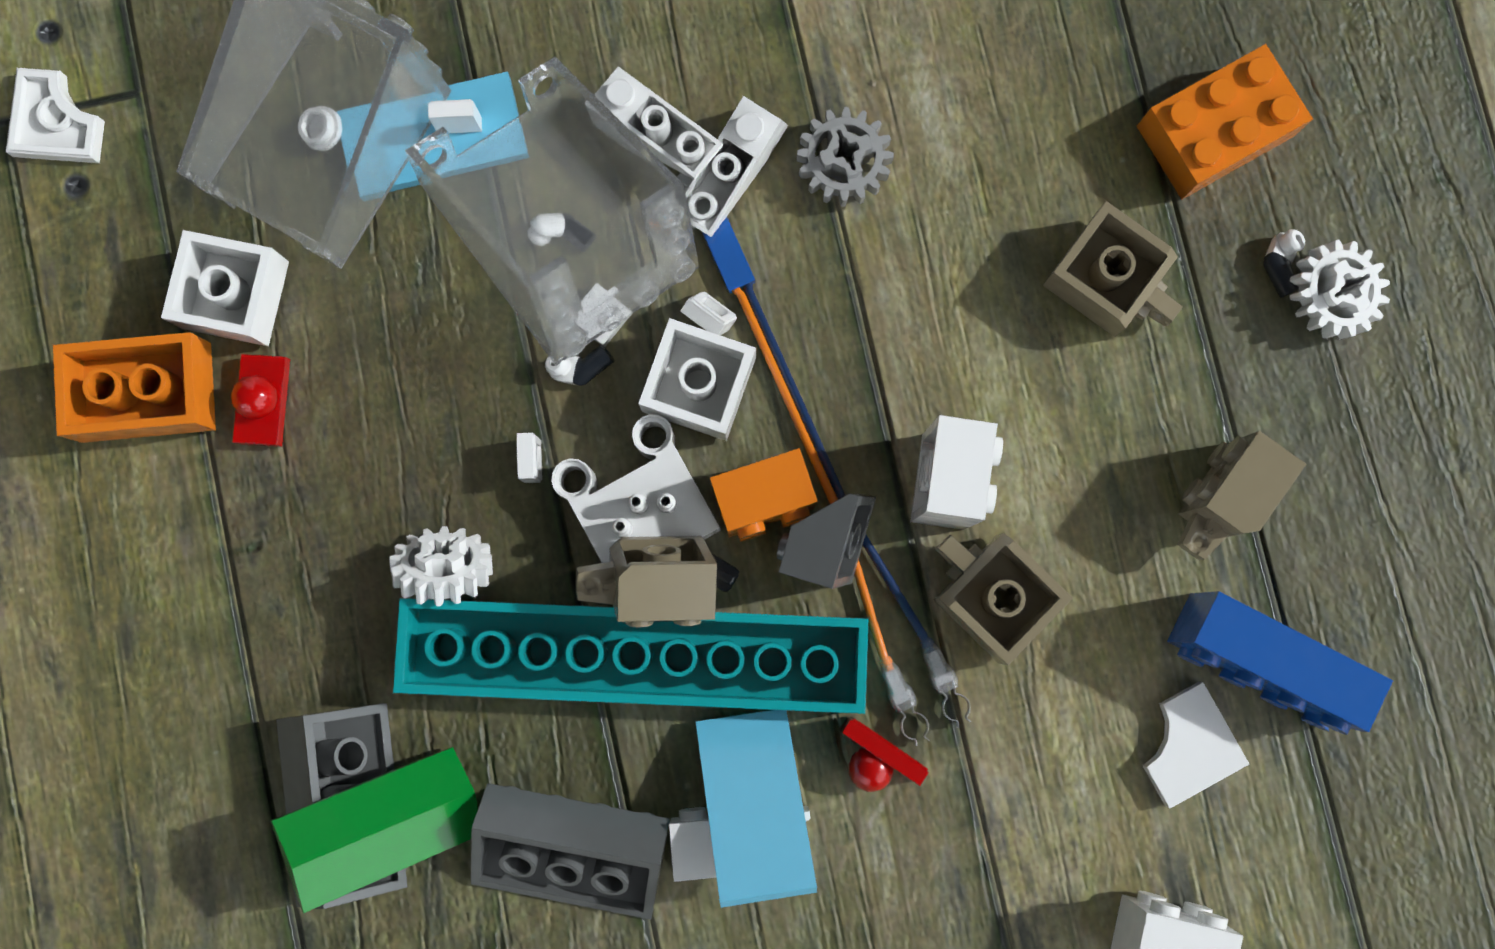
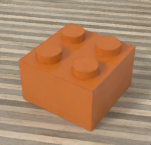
M800 448L710 477L728 536L738 535L740 542L766 534L765 525L780 520L783 528L795 525L811 516L810 510H813L818 502Z

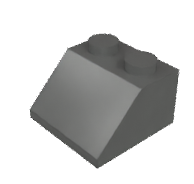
M848 494L791 526L790 533L785 532L778 546L777 559L782 560L779 572L831 589L852 584L876 496Z

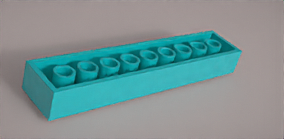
M400 598L393 693L865 714L869 619L715 612V620H701L700 624L694 626L677 625L673 621H654L651 626L632 627L626 625L625 622H618L612 607L461 601V603L455 604L452 600H444L441 606H436L434 600L427 599L426 602L420 605L417 604L416 599Z

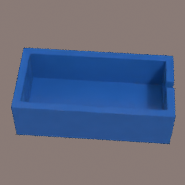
M1220 591L1190 593L1167 640L1170 644L1180 648L1177 655L1182 659L1200 667L1206 664L1219 668L1221 671L1218 676L1223 680L1241 688H1245L1247 685L1256 690H1262L1260 695L1262 700L1284 710L1290 707L1304 713L1301 719L1321 730L1329 731V729L1345 735H1348L1350 729L1370 732L1393 683V680Z

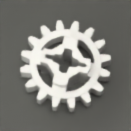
M1335 240L1308 251L1309 257L1301 259L1296 263L1303 273L1290 278V282L1299 286L1298 292L1289 295L1290 300L1301 302L1302 307L1297 310L1296 316L1308 315L1310 320L1307 329L1311 331L1322 327L1323 338L1338 336L1340 340L1371 330L1370 323L1383 318V314L1377 307L1388 304L1390 300L1381 294V288L1390 285V281L1379 279L1377 274L1384 268L1383 263L1372 265L1369 260L1372 257L1373 251L1368 249L1357 253L1358 244L1355 241L1342 245L1340 240Z
M442 526L440 532L434 534L428 528L423 529V535L419 538L413 535L406 536L407 545L397 544L395 546V555L390 556L393 587L401 588V596L403 598L415 594L416 602L420 605L426 602L427 599H434L435 605L441 606L444 599L451 598L455 604H459L463 594L472 597L477 596V586L487 587L489 585L488 576L493 575L490 545L488 543L481 544L479 534L466 537V529L460 528L454 533H449L448 527Z

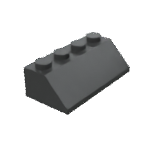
M387 703L276 719L286 814L394 770ZM406 868L315 909H327L407 888ZM295 893L296 907H300V904Z
M487 783L472 826L471 884L651 920L670 819L655 816L648 812L638 813L613 808L601 803L592 804L566 799L560 795H546L520 790L514 786H500Z

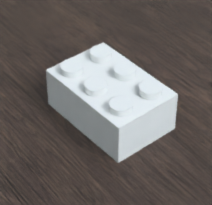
M939 415L922 434L910 522L964 530L984 521L986 513H993L997 497V486L990 484L992 466H999L1003 451V438L996 437L997 423Z

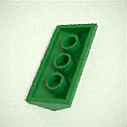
M449 747L270 821L303 913H306L472 839V826L478 812L475 791L454 748Z

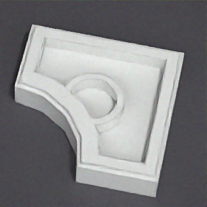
M17 68L6 153L18 158L100 163L105 121L99 116L82 112L75 106L68 93L67 76L61 71Z
M1197 682L1159 703L1165 720L1164 739L1156 755L1147 761L1143 768L1165 807L1170 809L1249 765L1248 760L1203 682Z

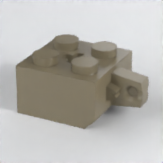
M1107 201L1092 217L1042 285L1114 337L1126 329L1134 316L1141 320L1149 316L1166 327L1172 323L1183 308L1165 293L1168 286L1161 281L1178 257L1173 248ZM1107 265L1115 269L1112 275L1106 271Z
M1261 431L1244 437L1237 436L1228 444L1222 442L1207 461V464L1212 467L1202 480L1199 478L1195 479L1181 498L1186 503L1178 514L1186 519L1188 523L1177 545L1194 558L1205 560L1227 537L1260 531L1302 472L1306 463Z
M1004 533L996 535L982 550L976 544H973L967 550L952 535H949L935 549L952 566L945 573L952 581L934 601L998 664L1009 665L1073 599L1032 557ZM1007 590L1009 594L1005 600L1009 607L996 608L994 603L997 598L994 595V591Z
M702 536L621 537L609 548V562L577 567V598L579 601L612 604L617 621L625 622L626 625L632 627L651 626L654 621H673L677 625L694 626L700 624L701 620H715L717 563Z

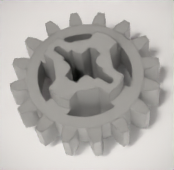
M844 107L842 117L836 118L831 110H827L825 123L822 124L816 119L811 120L810 130L812 134L802 133L800 137V144L804 148L797 150V162L805 163V165L800 168L799 176L801 179L812 178L808 191L812 194L821 188L824 191L823 202L828 203L833 195L839 196L841 207L846 206L849 196H854L855 200L862 204L865 199V190L877 195L880 190L878 180H888L890 170L886 165L892 164L894 153L885 149L890 145L891 137L890 135L878 136L882 124L879 120L871 125L865 123L866 111L862 110L856 119L851 117L849 107ZM827 137L828 148L820 151L819 156L815 157L818 145ZM839 148L846 157L853 156L851 166L844 157L837 158ZM874 158L872 169L863 178L861 166L869 163L870 159ZM829 177H832V178H834V179H836V180H839V181H841V182H843V183L833 181V180L829 179Z

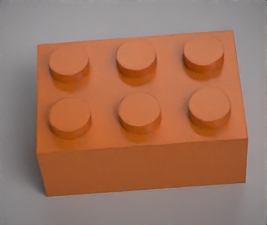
M1264 44L1151 107L1137 125V128L1181 200L1293 138L1313 120V117L1267 44Z
M188 332L53 345L57 436L86 443L216 431L211 343Z

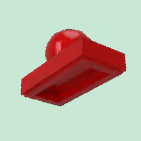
M241 354L239 380L231 392L232 405L235 408L232 443L282 447L290 369L289 358Z
M847 717L839 730L863 747L852 755L849 762V776L857 788L866 792H877L884 789L891 782L894 769L919 786H921L928 775V768L854 717Z

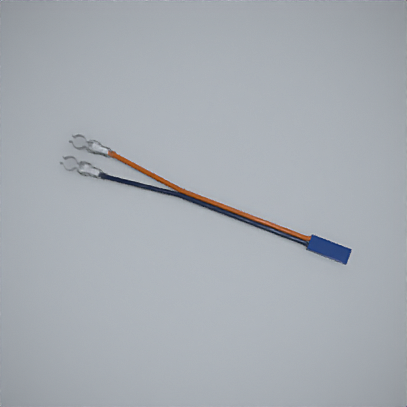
M726 217L712 237L702 232V235L728 293H734L740 302L827 499L832 504L846 495L753 291L755 278ZM866 534L863 547L921 640L922 654L929 669V680L933 689L939 695L943 694L945 696L942 702L943 714L948 719L956 721V727H959L958 720L949 718L944 710L945 702L948 699L945 693L953 689L955 695H960L966 700L968 709L964 717L971 722L967 718L971 710L970 702L965 696L956 693L955 690L958 687V678L954 669L946 663L941 649L934 643L933 638H929ZM858 560L854 576L880 658L878 662L881 667L882 678L888 689L887 697L892 708L897 713L904 715L900 722L902 733L907 738L915 740V746H917V740L908 737L903 731V721L906 718L903 711L911 708L913 713L920 714L914 712V706L917 705L916 696L912 687L905 682L899 667L893 662L891 656H888ZM920 714L926 721V730L923 734V737L929 741V739L925 737L929 730V723L926 717Z

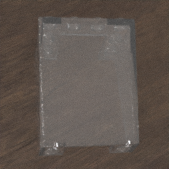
M234 0L176 172L201 191L233 209L236 206L285 233L304 249L342 269L432 124L428 118V103L431 101H445L452 90L441 76L443 70L427 57L428 49L412 36L414 29L407 22L393 14H389L387 18H384L375 13L374 7L365 0Z
M553 57L518 79L528 111L458 155L450 135L444 127H441L406 149L405 152L420 185L557 366L567 358L578 355L586 345L605 332L616 329L622 320L641 307H647L652 304L660 294L676 283L687 280L699 268V262L683 182L556 57ZM552 77L553 81L550 88L543 94L535 95L537 85L543 79ZM441 147V156L437 161L429 165L424 157L430 150Z

